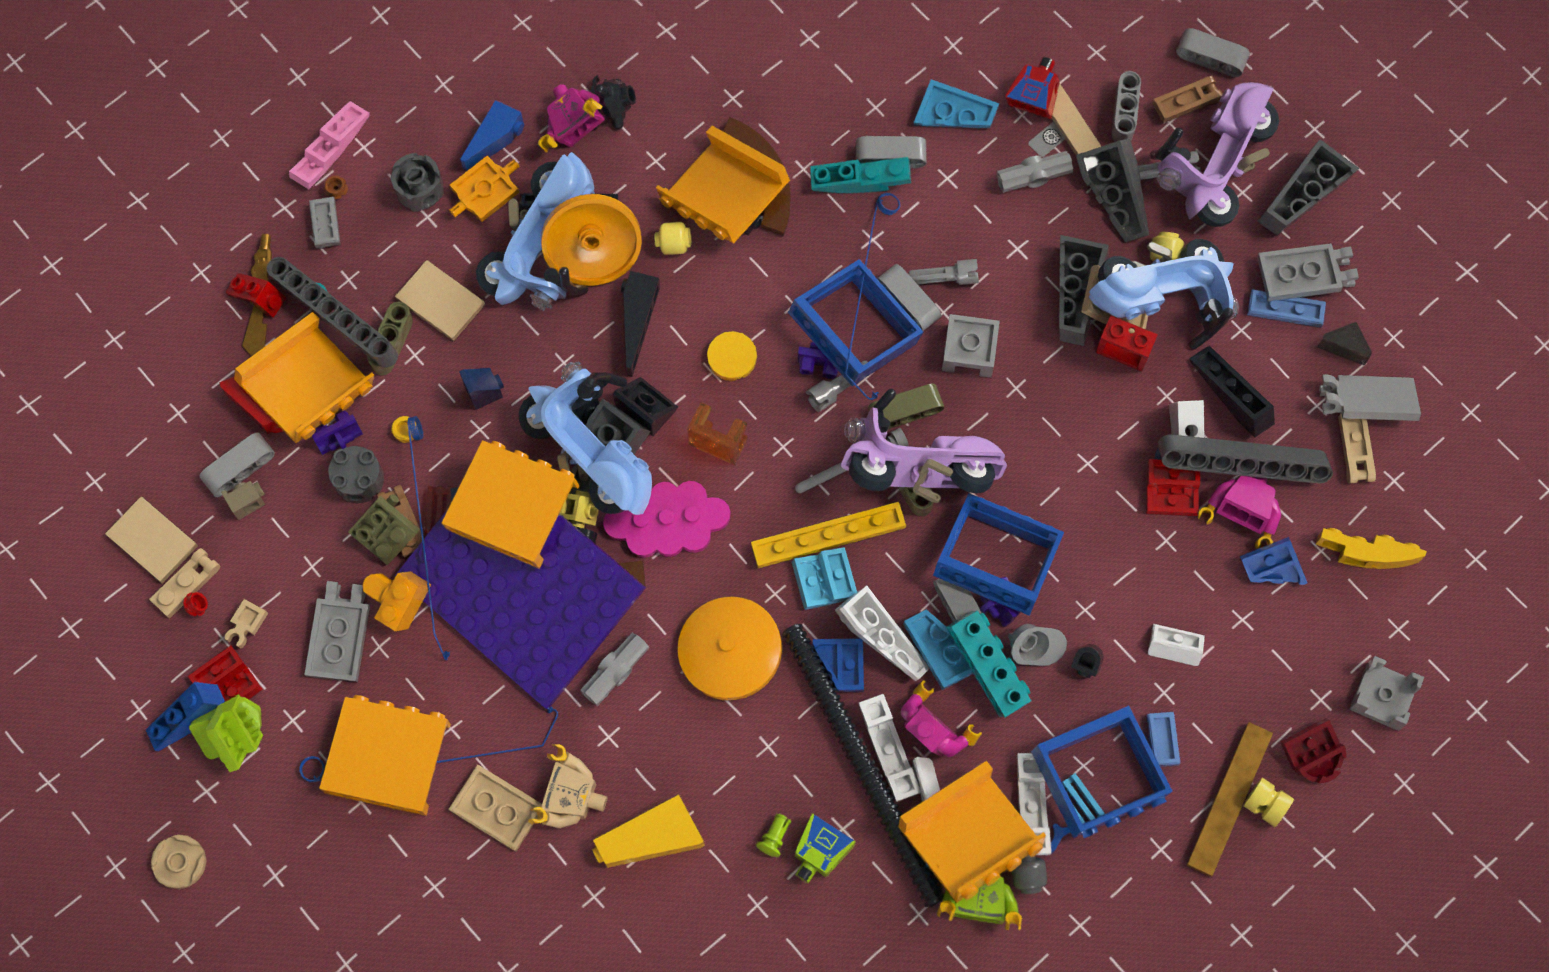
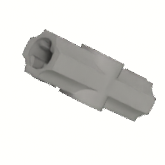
M1067 151L1044 158H1041V156L1029 157L1022 161L1020 165L997 171L996 175L1000 190L1004 193L1025 186L1030 188L1042 186L1049 179L1072 173L1073 166L1070 155Z
M632 632L614 653H609L598 666V671L580 690L581 693L590 702L598 706L615 686H620L632 672V667L646 653L649 646L642 638Z

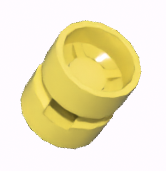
M1262 777L1247 797L1243 806L1254 814L1261 813L1264 821L1276 827L1290 808L1294 798L1282 790L1276 792L1275 786Z

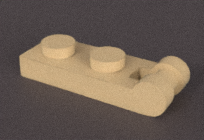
M1341 413L1338 419L1347 468L1348 483H1357L1358 480L1374 482L1376 480V472L1367 419L1342 418ZM1364 463V470H1357L1356 464Z
M200 548L149 600L170 619L183 606V599L186 595L197 592L218 572L220 565L215 560L211 561L208 558V553ZM201 565L204 570L198 574L195 570Z

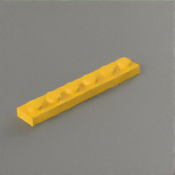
M896 502L752 541L751 546L757 567L762 568L906 528V523L900 504Z

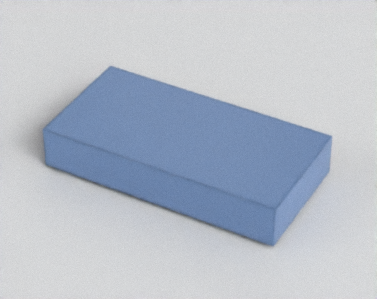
M1174 712L1147 714L1150 748L1160 767L1180 765Z

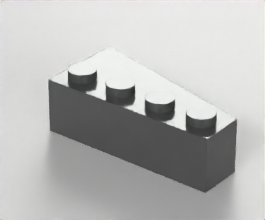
M1060 235V341L1081 346L1085 345L1092 317L1081 311L1092 266H1102L1109 259V245Z

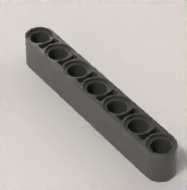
M275 257L269 261L267 272L282 289L311 312H314L321 320L381 367L388 368L396 363L398 352L387 338L285 258Z
M1173 434L1165 435L1158 441L1162 462L1168 468L1308 483H1325L1333 476L1327 455L1321 450Z

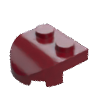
M1324 718L1280 742L1292 769L1299 776L1309 781L1326 783L1335 779L1342 771L1340 768L1344 758L1346 759L1347 756L1345 745L1339 742L1329 719Z

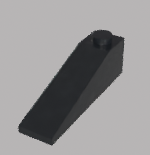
M630 271L628 279L624 278L621 286V293L624 294L626 368L628 376L633 377L660 290V280L658 277Z
M1210 345L1190 358L1191 364L1236 420L1254 438L1275 425L1274 406Z

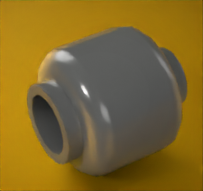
M1028 855L1021 860L1022 863L1016 869L1012 870L1014 887L1021 890V893L1034 894L1041 892L1042 887L1047 884L1046 862L1042 858L1030 857Z

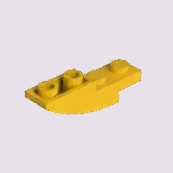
M1323 528L1315 544L1340 552L1339 563L1372 569H1390L1419 563L1426 556L1427 552L1420 549L1416 544H1403L1395 541L1393 537L1388 535H1376L1368 543L1363 537H1350L1342 534L1340 530L1335 528Z

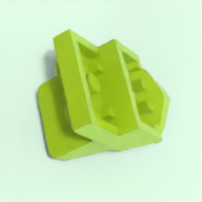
M236 695L218 705L216 709L193 720L189 729L208 759L220 758L229 772L239 770L247 753L257 750L263 737L260 730L262 726L261 708L249 699Z

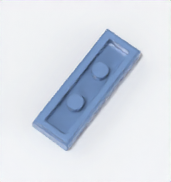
M1252 289L1247 315L1321 328L1324 322L1326 302L1300 297L1268 301L1265 291Z

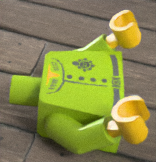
M1000 877L990 886L984 884L978 888V893L971 899L965 900L963 898L957 903L948 891L945 890L943 900L937 912L938 917H940L941 912H947L950 915L949 921L953 917L1000 925L1005 922V930H1009V924L1014 923L1018 926V930H1021L1022 917L1018 913L1016 899L1010 886L1004 883L1003 877Z

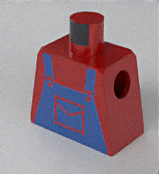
M1042 57L1038 67L1026 64L1005 95L1008 105L1051 119L1060 86L1058 75L1052 72L1055 61Z

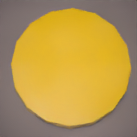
M732 331L724 332L714 338L709 345L707 358L710 369L715 375L724 380L735 381L748 376L756 365L757 353L756 347L749 337L743 333Z

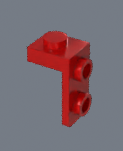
M238 273L232 279L230 286L226 290V294L252 302L263 313L272 318L275 317L287 298L269 281Z

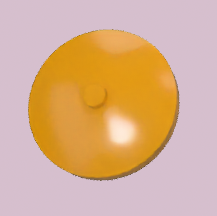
M600 194L579 195L564 201L549 214L541 232L542 252L548 266L556 269L558 272L561 267H567L570 281L579 285H601L618 279L634 265L641 250L640 226L633 212L617 199Z
M722 597L700 606L685 622L678 640V659L687 679L703 694L719 700H738L760 691L775 675L782 656L780 632L771 615L759 604L740 597Z

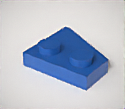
M813 639L815 651L818 653V657L826 668V672L829 674L837 692H864L863 640Z

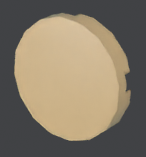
M174 835L160 842L154 850L151 859V867L158 882L173 889H183L193 885L200 879L206 866L205 851L200 843L185 835Z

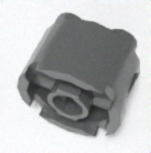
M410 153L395 162L392 168L391 182L398 200L405 207H408L411 211L418 212L433 206L443 196V180L436 162L431 157Z
M352 446L339 449L334 453L328 469L329 479L343 499L356 504L364 503L373 499L372 497L382 490L384 473L371 450Z

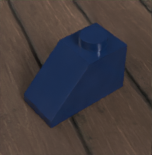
M490 368L463 369L459 371L475 410L503 398L500 389L504 388L501 378L498 374L493 375Z

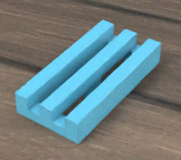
M1076 773L1062 782L1064 788L1068 790L1089 821L1095 819V817L1072 787V782L1098 817L1105 814ZM1076 810L1082 824L1086 823Z

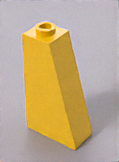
M677 795L594 839L596 847L592 851L598 863L600 864L604 861L607 868L699 849L705 845L683 801Z

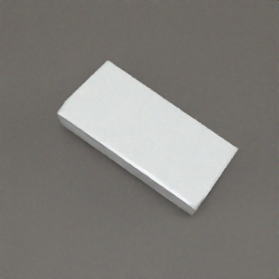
M1153 624L1148 655L1198 666L1203 655L1204 635Z
M917 757L914 758L912 766L921 790L920 796L923 802L939 792L940 788L932 760L930 758Z

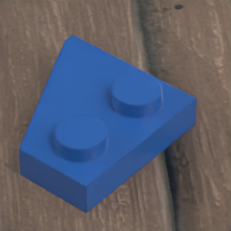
M1289 537L1240 556L1250 582L1263 583L1270 581L1278 584H1283L1284 582H1298L1299 585L1308 584Z

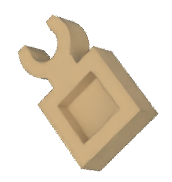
M244 599L231 619L232 624L236 626L226 633L225 640L230 643L234 636H239L236 646L242 649L247 641V633L249 632L255 636L268 612Z

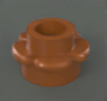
M331 176L326 180L324 193L327 196L340 199L342 195H346L348 186L343 178Z

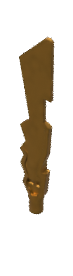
M261 235L259 249L254 255L255 264L251 269L252 277L269 281L267 264L272 260V252L270 250L271 235ZM250 302L254 307L242 346L253 356L265 347L268 324H263L264 313Z

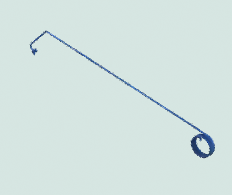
M891 193L881 194L876 201V208L871 228L865 266L867 265L877 206L882 213L887 215H892L896 213L900 208L899 200V206L896 210H888L882 205L881 201L883 200H880V198L884 197L885 195H891L898 200V198ZM863 272L862 283H861V288H860V293H859V299H858V304H857L858 306H857V311H856V316H855V322H854L853 333H852V338H851V343H850V349H849V354H848V360H847V365H846L845 376H847V378H849V380L861 391V393H863V395H864L866 398H868L869 400H873V399H876V398L878 397L877 394H879V392H876V393L872 392V393H873V394H872V398H869V397L855 384V382H853V380L847 375V369H848V363H849V358H850V352H851V347H852V342H853V336H854V331H855V325H856V320H857V314H858V309H859V304H860V298H861V293H862V287H863V282H864V275H865V273Z
M413 416L408 418L407 423L410 439L409 441L411 448L417 505L419 511V521L421 527V537L423 543V553L425 559L424 561L433 624V634L439 645V648L442 652L444 659L448 660V657L450 656V651L443 652L437 639V636L435 634L414 458L412 451V442L410 435L411 431L412 437L415 441L423 439V429L418 417Z
M553 707L547 708L548 713L555 711L556 717L542 745L437 761V763L542 747L555 724L558 711L553 709ZM307 757L300 764V775L309 782L322 781L321 778L324 774L325 764L318 757ZM310 759H317L322 764V773L318 778L314 776L313 780H309L303 775V765Z

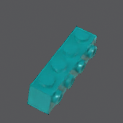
M978 610L971 611L946 626L998 716L1007 717L1031 702L1028 696L1030 690L1023 680L1019 681L1015 674L1017 668L1009 657L1006 659L1003 654V644L996 635L993 636L988 628L990 622L985 614L979 613Z

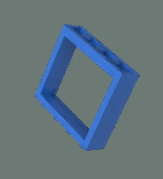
M860 259L794 299L788 311V314L851 386H854V384L845 376L849 349L812 308L814 304L851 281L860 290L864 272L862 293L903 338L902 341L865 365H862L854 354L850 352L847 375L855 384L915 346L924 332Z
M968 493L938 559L933 576L1030 616L1064 532L1053 528V526L1036 521L1029 516L1009 510L1007 507ZM968 516L1049 549L1032 591L950 557Z
M1129 706L1040 743L1031 751L1073 838L1080 835L1084 839L1098 832V827L1106 825L1107 828H1110L1120 823V818L1127 814L1130 818H1133L1143 813V807L1150 804L1152 808L1158 807L1167 802L1165 797L1173 792ZM1120 725L1154 793L1082 824L1049 755Z

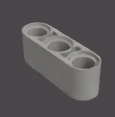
M1192 28L1184 30L1176 50V54L1184 60L1232 77H1240L1250 55L1249 50L1241 45Z
M1133 71L1124 72L1120 76L1117 85L1111 132L1114 142L1127 139L1132 140L1137 126L1141 78ZM1128 84L1133 88H1126L1124 85ZM1122 106H1127L1131 110H1125ZM1119 128H1126L1128 132H1123Z
M863 136L856 139V160H859L860 163L908 157L910 168H921L926 165V139L922 137Z
M893 265L877 278L923 331L942 317L935 303L900 265Z
M260 433L251 434L207 466L200 473V479L215 497L222 496V491H230L268 463L274 457L275 452Z
M939 578L933 581L936 592L952 622L971 611L978 610L981 613L970 591Z

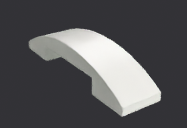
M884 694L859 702L871 742L896 802L920 794L919 784L912 767L909 765Z
M1017 753L1019 814L1037 836L1043 832L1046 835L1043 848L1037 855H1051L1045 780L1032 753Z

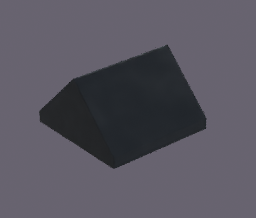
M641 377L628 383L625 387L618 388L613 393L615 406L649 429L652 436L660 430L678 409L676 404Z

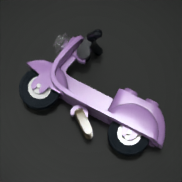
M1250 82L1235 85L1231 90L1227 88L1220 98L1222 105L1220 109L1217 108L1210 119L1213 122L1210 129L1221 135L1203 174L1189 163L1191 158L1190 151L1187 148H1178L1176 146L1183 135L1182 128L1174 129L1168 140L1158 150L1151 151V159L1162 161L1158 165L1159 174L1157 176L1160 186L1166 190L1176 189L1187 197L1185 205L1189 220L1197 214L1199 219L1206 225L1222 227L1230 223L1238 214V197L1235 191L1226 184L1232 174L1234 177H1240L1243 173L1252 170L1255 167V162L1269 156V150L1263 148L1246 157H1242L1249 141L1263 142L1272 137L1278 129V112L1268 102L1274 88L1261 83Z
M889 389L885 392L874 407L870 409L867 418L858 419L852 417L844 427L846 438H848L849 442L855 444L851 445L846 451L841 467L849 471V475L855 483L867 490L883 491L890 486L913 487V491L917 495L938 503L941 497L926 488H961L971 493H984L990 489L994 480L1000 479L1003 476L1007 467V463L1004 461L1005 454L991 441L977 436H939L935 438L931 448L908 447L888 442L885 438L890 421L884 417L883 410L895 398L896 391L894 389Z

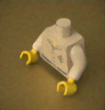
M552 744L553 747L557 748L558 753L556 756L547 753V757L551 760H559L560 763L555 762L542 807L530 809V811L537 813V820L528 819V822L530 824L542 823L543 825L555 828H564L577 824L580 819H586L589 808L603 812L608 797L594 793L596 782L593 779L592 772L580 759L566 752L562 745Z

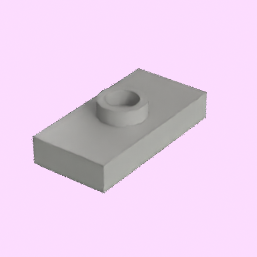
M334 197L310 200L316 249L341 245Z

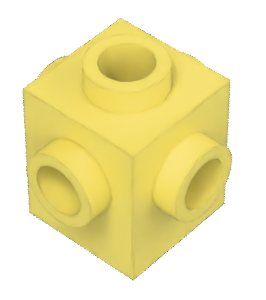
M576 490V494H568L560 514L575 527L584 528L585 524L596 526L599 510L592 503L590 493Z

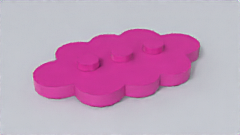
M695 481L683 482L678 487L670 482H660L652 488L649 504L643 514L635 515L629 510L617 514L606 513L603 526L609 538L615 541H626L630 552L637 557H650L656 552L665 557H673L679 554L682 549L694 553L703 551L710 543L711 532L722 530L728 525L731 512L724 500L713 497L707 498L705 488Z

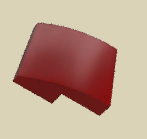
M1149 459L1146 514L1197 516L1199 513L1200 471L1168 468L1163 464L1162 460Z
M231 645L188 676L192 683L199 682L218 685L225 702L236 695L251 699L263 690Z

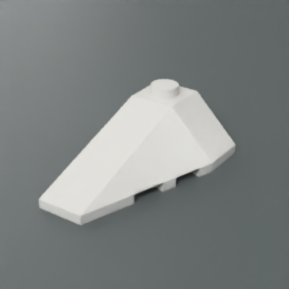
M868 586L859 590L835 609L841 621L846 624L851 632L914 681L919 680L929 670L925 660Z

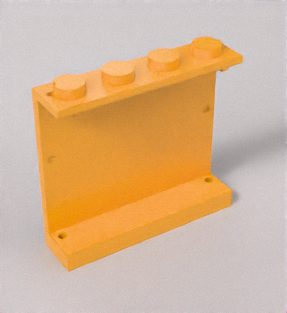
M711 126L706 132L711 143L710 146L669 191L667 188H662L659 185L656 187V190L660 196L659 201L666 208H674L683 218H691L700 228L704 230L708 228L719 239H726L734 244L790 179L784 165L718 128Z
M314 312L307 315L235 368L234 380L295 443L302 439L307 440L315 433L317 427L321 424L327 425L333 420L339 410L345 411L353 404L355 398L359 395L365 396L373 387L374 374L371 372L365 376L318 328L320 318Z
M482 440L442 521V525L450 532L540 569L544 560L540 552L571 488L575 487L578 489L580 485L574 478L575 475L568 470L561 469L559 472L552 469V465L538 459L535 462L528 459L529 456L521 451L515 450L513 453L506 450V447L499 442L492 441V443H488Z
M355 695L353 698L345 697L319 789L325 794L427 816L429 805L426 803L445 729L446 727L450 728L451 725L448 719H445V715L431 711L429 715L419 713V709L410 706H404V709L395 708V704L380 700L378 704L368 702L369 698Z
M987 761L900 816L899 829L956 903L963 898L969 900L974 897L979 891L978 888L984 884L990 886L1000 878V874L1005 870L1012 871L1022 863L1021 860L1026 856L1033 857L1037 855L1043 848L1046 837L1044 832L1038 836L1034 833L991 779L993 768Z

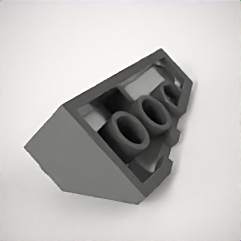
M1131 139L1120 140L1076 155L1083 180L1087 186L1091 187L1097 196V201L1103 205L1110 216L1109 219L1123 240L1129 242L1148 236L1149 229L1138 164Z
M605 399L601 400L586 424V427L605 447L611 440H622L632 448L631 452L633 454L637 452L651 432L632 416ZM576 464L572 468L571 473L575 475L574 478L580 486L578 489L572 487L569 494H576V490L589 493L592 478L589 476L588 480L582 481Z

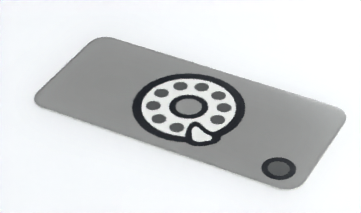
M1053 121L1031 139L1028 144L1041 157H1044L1065 138Z

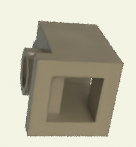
M251 481L243 482L236 485L230 493L226 490L221 492L238 520L265 505L261 498L265 493L258 482L254 484Z

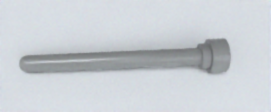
M901 428L890 432L891 435L887 436V441L892 444L909 446ZM841 463L798 483L795 486V490L798 493H803L847 470L843 469Z

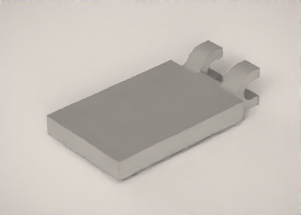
M1331 243L1259 253L1257 259L1267 300L1274 301L1341 292L1343 286H1355V280L1359 278L1357 268L1341 272L1339 265H1349V258L1353 257L1351 247L1333 250Z
M1332 375L1322 376L1323 385H1320L1319 391L1320 396H1325L1326 403L1322 405L1323 414L1342 413V418L1405 421H1419L1421 411L1414 378L1338 375L1336 380Z
M327 581L325 599L317 598L304 675L307 677L358 683L370 606L363 604L366 596L363 591V585L353 584L351 599L339 598L341 585H338V582Z

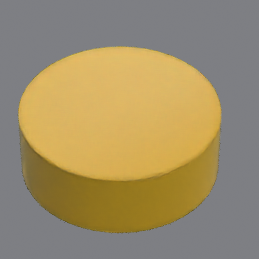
M408 416L399 417L392 424V433L395 439L402 443L410 442L407 423L410 417Z

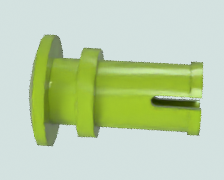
M776 814L767 834L765 833L762 837L764 841L757 842L756 847L769 856L779 857L781 853L777 848H781L783 844L781 840L791 820L787 819L784 815Z

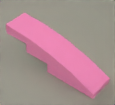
M349 101L320 129V136L305 149V157L289 171V178L310 189L354 139L368 119L369 112Z

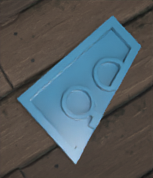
M931 79L915 118L914 126L990 128L999 103Z
M927 609L904 621V627L942 690L973 674L946 626Z

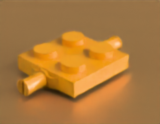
M488 156L484 157L450 184L451 190L459 197L460 202L449 209V212L456 218L467 209L481 222L486 220L510 199L519 194V189L509 177L511 173L520 168L519 164L512 159L511 162L502 168L495 164Z

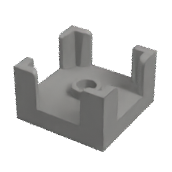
M950 314L942 371L953 373L955 366L980 369L979 376L991 378L994 369L1000 321Z
M1374 656L1366 665L1349 710L1399 731L1408 722L1411 714L1408 712L1414 694L1421 688L1424 677L1413 672L1408 676H1404L1383 667L1387 661Z

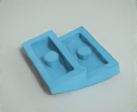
M845 547L821 551L818 555L794 558L792 561L804 610L839 603L857 593Z

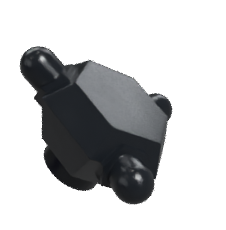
M610 79L596 85L594 91L599 95L600 105H602L605 115L613 120V127L616 130H620L624 126L625 113L636 102V94L631 85L626 86L620 79Z

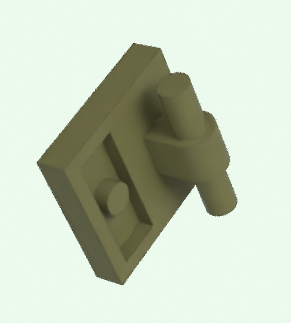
M393 494L387 500L379 496L348 531L350 535L386 565L398 555L420 530L394 508L399 499Z

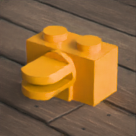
M411 571L397 573L394 581L382 573H377L365 578L363 591L366 595L381 603L375 619L394 631L409 629L428 592L427 581Z

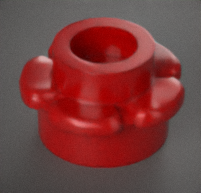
M188 593L183 599V606L185 611L191 616H202L208 607V601L202 593Z

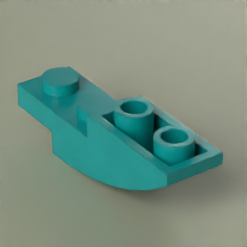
M908 157L867 163L851 160L810 166L812 191L830 193L888 191L889 186L911 183L910 160Z

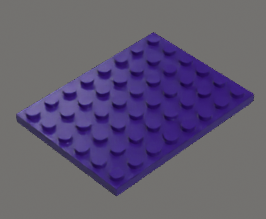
M447 509L424 538L428 578L431 584L432 609L545 709L550 708L646 587L560 513L540 552L544 560L540 569L448 531L442 525V521L448 511ZM422 542L397 573L411 571L427 581ZM427 592L423 601L430 606L429 594Z

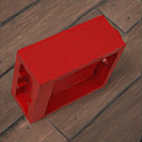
M1110 315L1096 353L1142 372L1158 334ZM1132 328L1135 332L1130 333L1129 329Z

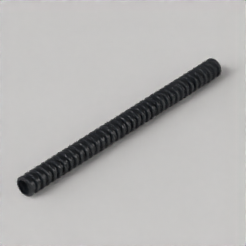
M794 624L783 631L782 636L787 639L785 641L786 644L791 646L789 650L794 652V659H798L797 665L802 667L800 671L805 673V680H809L808 686L813 688V695H817L815 699L821 703L819 707L824 709V716H828L827 722L832 724L830 728L832 731H836L834 735L840 739L838 743L843 745V752H847L846 758L851 760V767H855L853 771L859 775L857 779L862 781V788H866L865 794L870 796L869 802L874 804V811H878L877 817L881 818V824L886 826L884 830L886 833L889 832L888 838L894 841L892 845L894 848L897 847L896 853L901 855V862H905L904 868L909 870L908 876L913 877L912 883L917 885L916 891L921 893V900H925L924 906L929 908L940 903L945 893H941L942 887L937 885L938 880L933 878L934 873L929 870L925 861L899 829L900 816L903 814L897 810L899 806L894 804V797H890L891 791L886 789L887 783L882 781V774H878L879 768L875 767V761L870 759L872 755L870 752L867 753V746L862 744L864 740L859 738V731H855L856 725L851 723L853 719L847 715L849 713L848 710L843 708L845 704L840 702V695H836L837 689L832 687V680H828L830 676L828 673H825L826 668L821 666V659H817L819 655L813 651L815 648L813 645H810V638H806L807 633L802 630L804 628L803 625Z

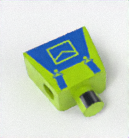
M812 814L795 852V857L803 862L795 875L806 883L810 882L816 871L827 877L853 849L855 841Z

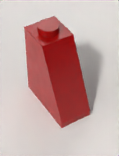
M234 377L219 382L226 396L265 432L269 434L283 431L234 380Z

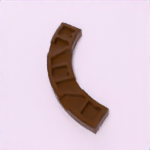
M729 117L723 132L783 165L775 150L759 133L746 124ZM789 182L765 208L761 228L783 236L790 216L791 195Z

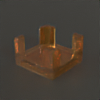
M701 402L687 428L689 445L735 465L748 440V436L744 435L747 423L736 418L727 435L712 429L713 423L707 420L712 410L711 406Z

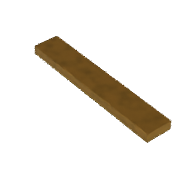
M1250 722L1247 723L1186 866L1209 877L1213 876L1271 740L1272 732Z

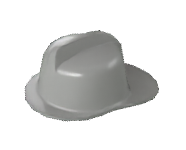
M1024 624L1013 633L1008 634L1012 658L1018 664L1051 665L1057 662L1066 651L1067 640L1060 630Z

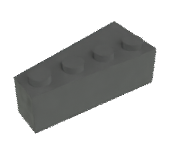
M1319 139L1257 222L1278 236L1348 181L1360 168Z

